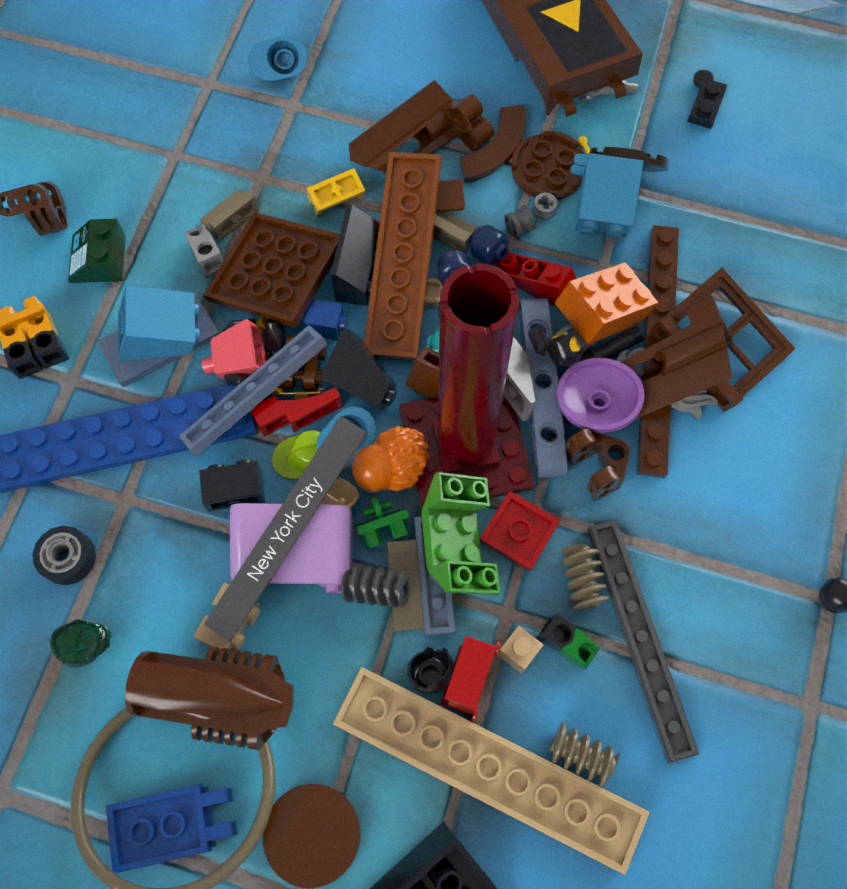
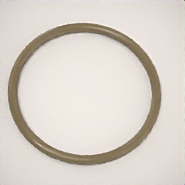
M125 708L113 717L97 734L86 751L76 774L71 796V824L78 850L92 873L110 889H211L233 874L244 863L256 847L267 826L273 807L276 785L275 765L269 742L264 743L261 750L258 751L263 774L262 796L259 809L249 833L234 854L213 872L194 882L170 888L145 887L121 878L103 863L91 844L85 823V794L94 763L109 739L126 722L135 717L128 713L127 708Z

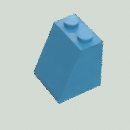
M126 285L118 309V360L127 361L189 355L193 346L198 345L200 335L199 328H195V320L198 319L199 305L194 304V293Z

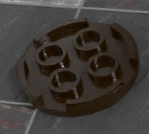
M593 147L590 149L592 154L644 160L642 171L663 172L668 169L669 159L662 155H657L655 159L651 157V154L644 153L642 150L605 147L603 152H598L597 148Z

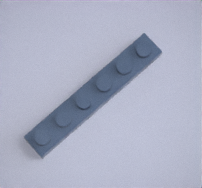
M310 325L307 326L179 435V437L197 457L201 452L209 448L223 433L230 430L244 415L252 411L265 397L273 393L286 379L295 374L307 361L316 356L327 345V342Z

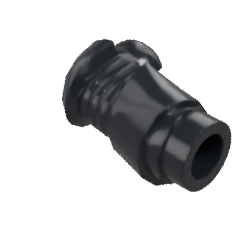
M269 320L264 322L265 348L268 350L265 355L266 361L284 347L285 328L283 329L280 321Z

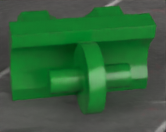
M374 496L370 498L372 506L362 511L365 518L375 514L376 518L355 525L358 535H362L368 548H372L383 543L378 528L389 525L394 539L408 535L409 530L406 518H409L407 509L404 508L383 515V511L392 508L391 502L388 500L379 503L377 497Z

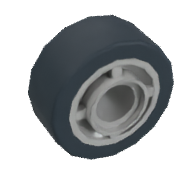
M69 526L51 528L42 534L36 542L32 554L33 565L38 573L51 582L60 585H70L84 579L92 570L96 559L95 546L90 538L76 528ZM69 550L68 557L60 561L61 554Z

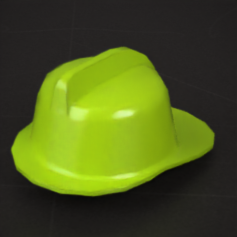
M308 430L300 435L283 440L275 448L272 455V464L275 471L284 478L299 479L317 452V439L321 432Z

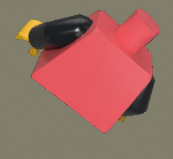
M260 317L259 321L255 319L230 321L219 335L212 338L210 342L212 356L201 361L204 372L208 375L215 373L216 376L225 380L227 384L237 387L266 362L263 335L265 330L264 322L269 320ZM275 390L273 393H271L275 396L281 395L278 394L279 390Z

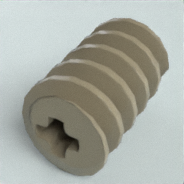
M587 544L572 545L561 550V554L567 557L563 560V566L570 568L565 572V577L572 580L568 583L567 587L570 591H575L569 598L571 602L578 603L572 608L573 611L599 607L602 603L609 600V596L599 595L600 591L607 588L606 584L597 583V580L602 578L604 573L595 572L594 570L602 562L592 560L593 556L600 553L599 549H592Z
M561 722L548 750V753L550 751L553 752L552 763L555 764L563 757L565 758L564 769L567 770L575 763L576 775L579 776L584 769H587V780L591 782L596 775H599V786L603 788L615 770L620 752L614 756V748L611 745H608L602 751V742L599 739L590 745V735L587 733L578 740L577 728H572L566 734L567 725L565 722Z

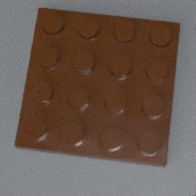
M254 212L203 296L208 302L271 321H280L281 324L296 328L333 265L340 234Z

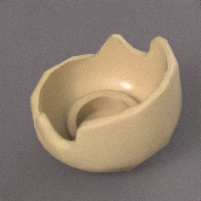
M338 477L321 505H342L352 509L359 499L360 493L349 481Z

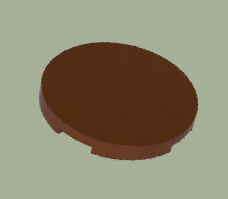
M543 131V134L524 138L518 144L512 156L511 172L513 179L522 191L534 198L540 193L545 192L551 193L557 200L566 198L574 194L581 187L582 176L572 175L570 170L574 164L575 155L579 153L584 154L575 139L560 132Z
M305 784L287 791L274 803L267 826L263 832V847L269 865L281 879L297 887L318 888L332 883L348 870L356 857L361 839L359 818L351 802L339 791L329 786Z

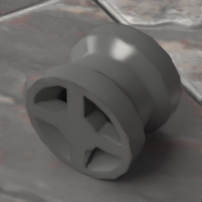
M525 205L519 207L517 212H509L504 216L506 227L514 238L522 236L524 231L530 232L536 228L534 216Z

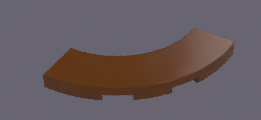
M524 104L500 108V125L493 139L482 149L460 157L465 183L493 174L497 168L512 158L514 150L524 135L526 121Z

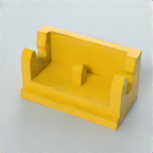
M355 168L308 187L307 199L309 204L313 205L315 215L319 216L323 210L356 196L357 198L363 197L365 189Z

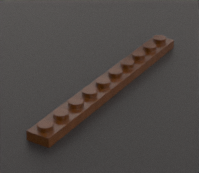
M653 225L651 229L647 288L658 301V304L646 317L644 349L660 342L650 329L676 307L679 228ZM660 356L643 362L644 372L642 381L662 371L663 359ZM671 405L640 417L637 475L665 478L668 475Z

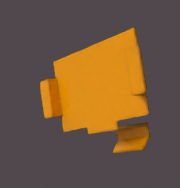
M320 388L319 392L282 393V389L276 390H279L278 394H295V400L308 398L309 393H321V389L325 388Z

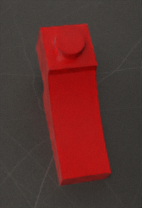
M335 387L324 393L297 400H277L275 396L264 398L255 406L251 413L265 437L288 424L295 433L343 407L341 396Z

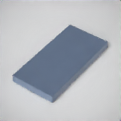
M195 291L191 293H194V304L199 305L198 319L195 320V328H199L200 335L198 345H194L192 351L207 344L212 338L219 335L217 328ZM118 330L97 341L122 387L184 356L119 361Z

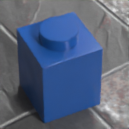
M312 299L307 309L304 325L305 328L310 325L323 338L339 340L341 331L347 326L348 317L344 315L342 304Z

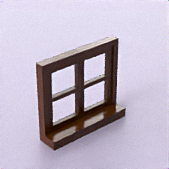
M721 267L650 330L662 341L682 330L677 323L687 316L685 306L711 295L718 288L742 314L738 320L727 328L731 338L750 322L773 348L755 366L735 343L727 346L749 372L733 386L726 380L706 389V393L716 398L718 406L725 412L738 405L744 399L743 396L796 348L724 268Z

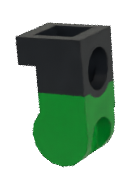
M558 613L549 618L536 637L540 642L549 645L571 663L584 670L587 669L600 650L597 644L589 639L586 634Z

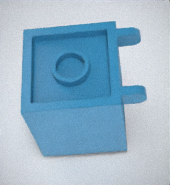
M592 153L576 154L570 171L572 175L582 176L574 229L580 230V234L589 236L595 235L596 232L604 233L607 238L622 239V236H627L634 225L644 160Z

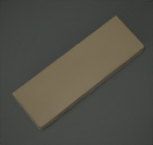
M416 540L387 542L389 570L394 568L397 578L402 569L406 570L409 581V594L406 605L403 608L401 606L397 608L392 607L394 632L424 630Z

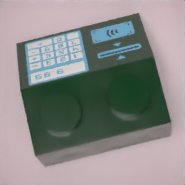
M90 219L73 234L68 275L69 283L122 281L126 235L117 219Z

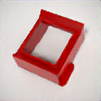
M465 636L463 645L459 647L454 662L453 675L448 687L444 691L440 705L473 716L471 722H475L479 710L476 707L493 657L496 658L501 642L498 641L497 646Z

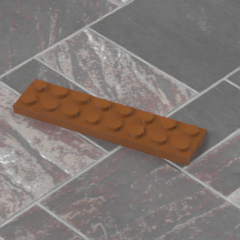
M389 152L364 344L375 358L415 361L419 355L442 166V156L439 154Z

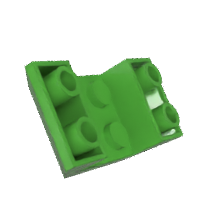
M437 472L434 475L421 512L426 568L446 593L500 594L497 564L482 563L477 512L490 506L487 478Z

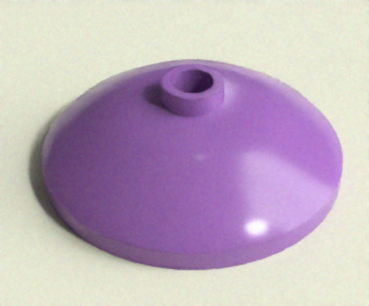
M591 358L574 364L562 375L557 387V402L563 415L575 426L581 429H590L591 432L597 433L613 432L628 426L638 417L644 403V388L637 374L625 364L607 358Z

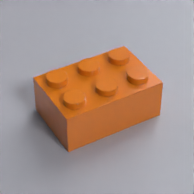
M624 262L570 281L555 304L572 326L575 327L587 344H591L642 323L658 304V301L638 279L634 271Z

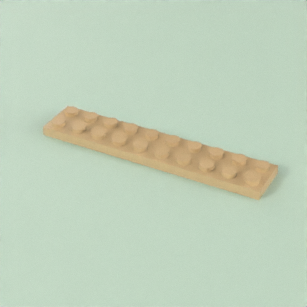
M361 667L333 722L334 726L626 875L649 816V811Z

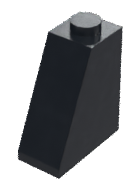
M344 328L320 378L377 408L385 410L386 406H390L396 397L397 392L395 388L397 384L355 332Z

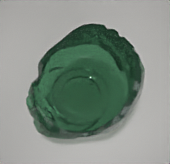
M77 619L54 630L50 638V647L54 656L65 666L71 668L84 667L94 662L99 655L110 647L112 633L102 624Z

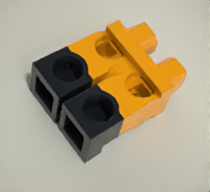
M36 296L24 300L23 305L25 309L16 312L13 307L9 306L0 309V341L8 368L18 379L42 371L41 363L47 369L69 360L51 314L39 302Z

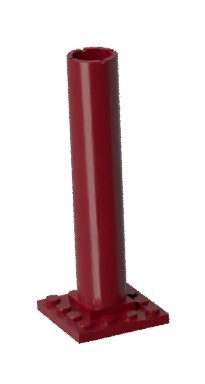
M488 264L466 265L456 269L446 278L440 291L438 399L428 398L399 404L403 428L409 427L410 429L418 430V432L424 435V442L429 444V448L426 451L430 455L427 459L426 467L423 468V475H419V480L416 482L421 510L434 475L437 472L487 478L489 499L505 496L509 491L519 493L534 490L535 487L515 410L503 396L519 307L518 292L515 283L509 275L500 268Z

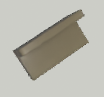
M237 190L200 219L201 224H204L213 236L222 241L250 219L254 212H259L256 197L249 190L245 193Z
M436 212L433 238L454 250L467 253L470 249L469 240L471 234L477 227L449 212Z

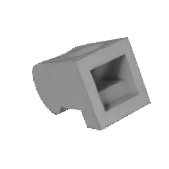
M202 224L195 229L184 232L205 279L215 275L224 260L205 225Z

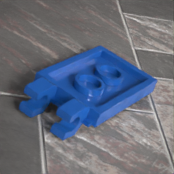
M197 784L107 805L106 812L112 871L120 873L210 852L212 847H216V839L238 835L236 821L213 826L211 806L232 802L231 788L209 792L208 786L203 787V784Z

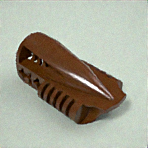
M215 646L208 649L205 659L152 651L141 652L130 669L125 689V705L128 713L134 716L192 725L191 737L193 740L200 741L203 738L205 742L211 743L214 740L216 744H223L225 742L228 746H234L236 743L237 747L244 748L247 745L248 749L258 751L261 750L264 743L268 741L277 728L287 726L294 702V687L286 682L276 655L266 654L263 657L261 653H254L252 655L249 651L241 653L240 650L234 649L230 651L229 648L220 649Z

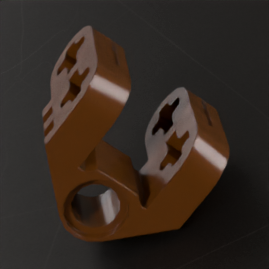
M49 181L40 182L0 193V214L10 217L24 213L26 219L40 236L68 228L66 206L59 188L54 183ZM5 196L7 197V205L9 206V208H4L3 202L6 201Z
M584 429L568 439L566 442V455L571 464H577L598 453V460L603 469L591 476L586 487L595 501L620 489L624 481L630 449L625 441L591 432L590 429ZM616 451L621 455L622 459L613 460L609 457L608 453Z

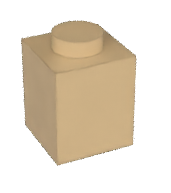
M518 626L499 650L498 656L522 674L541 650L543 644L522 627Z

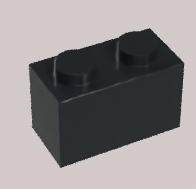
M240 460L236 462V465L229 466L214 464L208 466L207 469L199 470L202 504L208 512L228 509L233 504L265 503L262 470L257 461Z

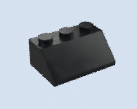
M347 204L331 270V279L335 301L367 306L371 293L380 223L353 204Z

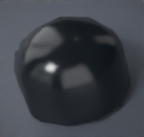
M428 646L423 652L415 654L410 660L407 675L416 690L422 693L434 694L448 687L454 672V663L445 647L442 650H438Z

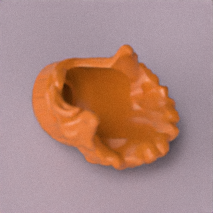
M401 426L393 427L388 431L380 433L378 439L372 445L363 447L352 460L353 478L359 487L370 493L386 489L391 491L412 489L419 480V475H423V468L426 467V462L430 455L426 451L429 448V444L424 442V435L416 429L402 428Z

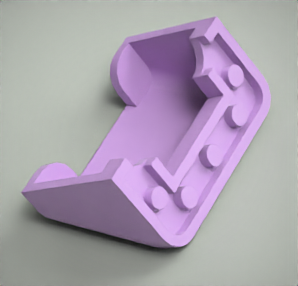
M240 503L231 505L230 583L282 504ZM320 505L269 584H319L320 587L326 589L328 594H342L343 575L347 570H350L352 573L354 520L351 509L342 505Z

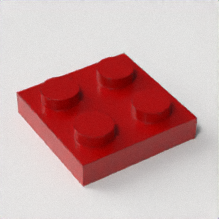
M509 491L479 541L530 572L560 520Z

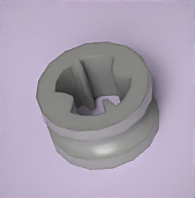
M546 192L537 195L533 206V212L536 217L544 220L552 218L555 215L558 203L556 197ZM542 203H546L549 208L543 209Z

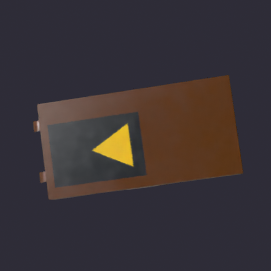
M482 0L516 62H519V60L523 62L544 100L546 115H549L558 103L564 107L566 117L577 113L572 98L606 86L614 89L616 99L626 96V87L622 80L634 77L639 73L643 53L606 0Z

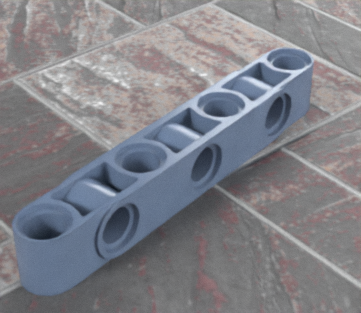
M548 298L520 299L519 318L522 347L528 356L535 396V404L530 414L536 476L537 478L567 476V455L562 412L557 402V368L547 350L544 356L534 351L527 334L528 330L538 327L548 338L553 336ZM543 382L548 385V388H540L536 383ZM550 434L555 440L546 441L541 435Z

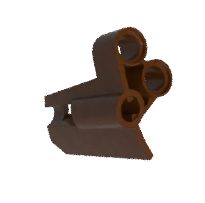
M433 80L349 143L350 161L386 174L388 157L386 156L412 136L420 143V148L413 153L431 154L456 137L470 150L474 151L494 136V129L491 123L485 117H482L483 107L476 96L469 94L465 98H451Z
M712 294L685 306L691 322L690 326L621 362L632 368L657 356L663 359L662 371L641 381L644 388V403L637 418L732 378L727 346L734 343Z

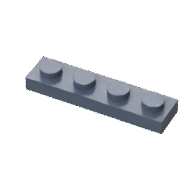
M414 517L425 637L455 634L452 593H446L427 570L422 517Z

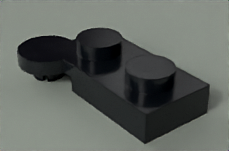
M699 70L693 77V83L700 89L687 122L711 129L728 85L714 81V76L710 71Z

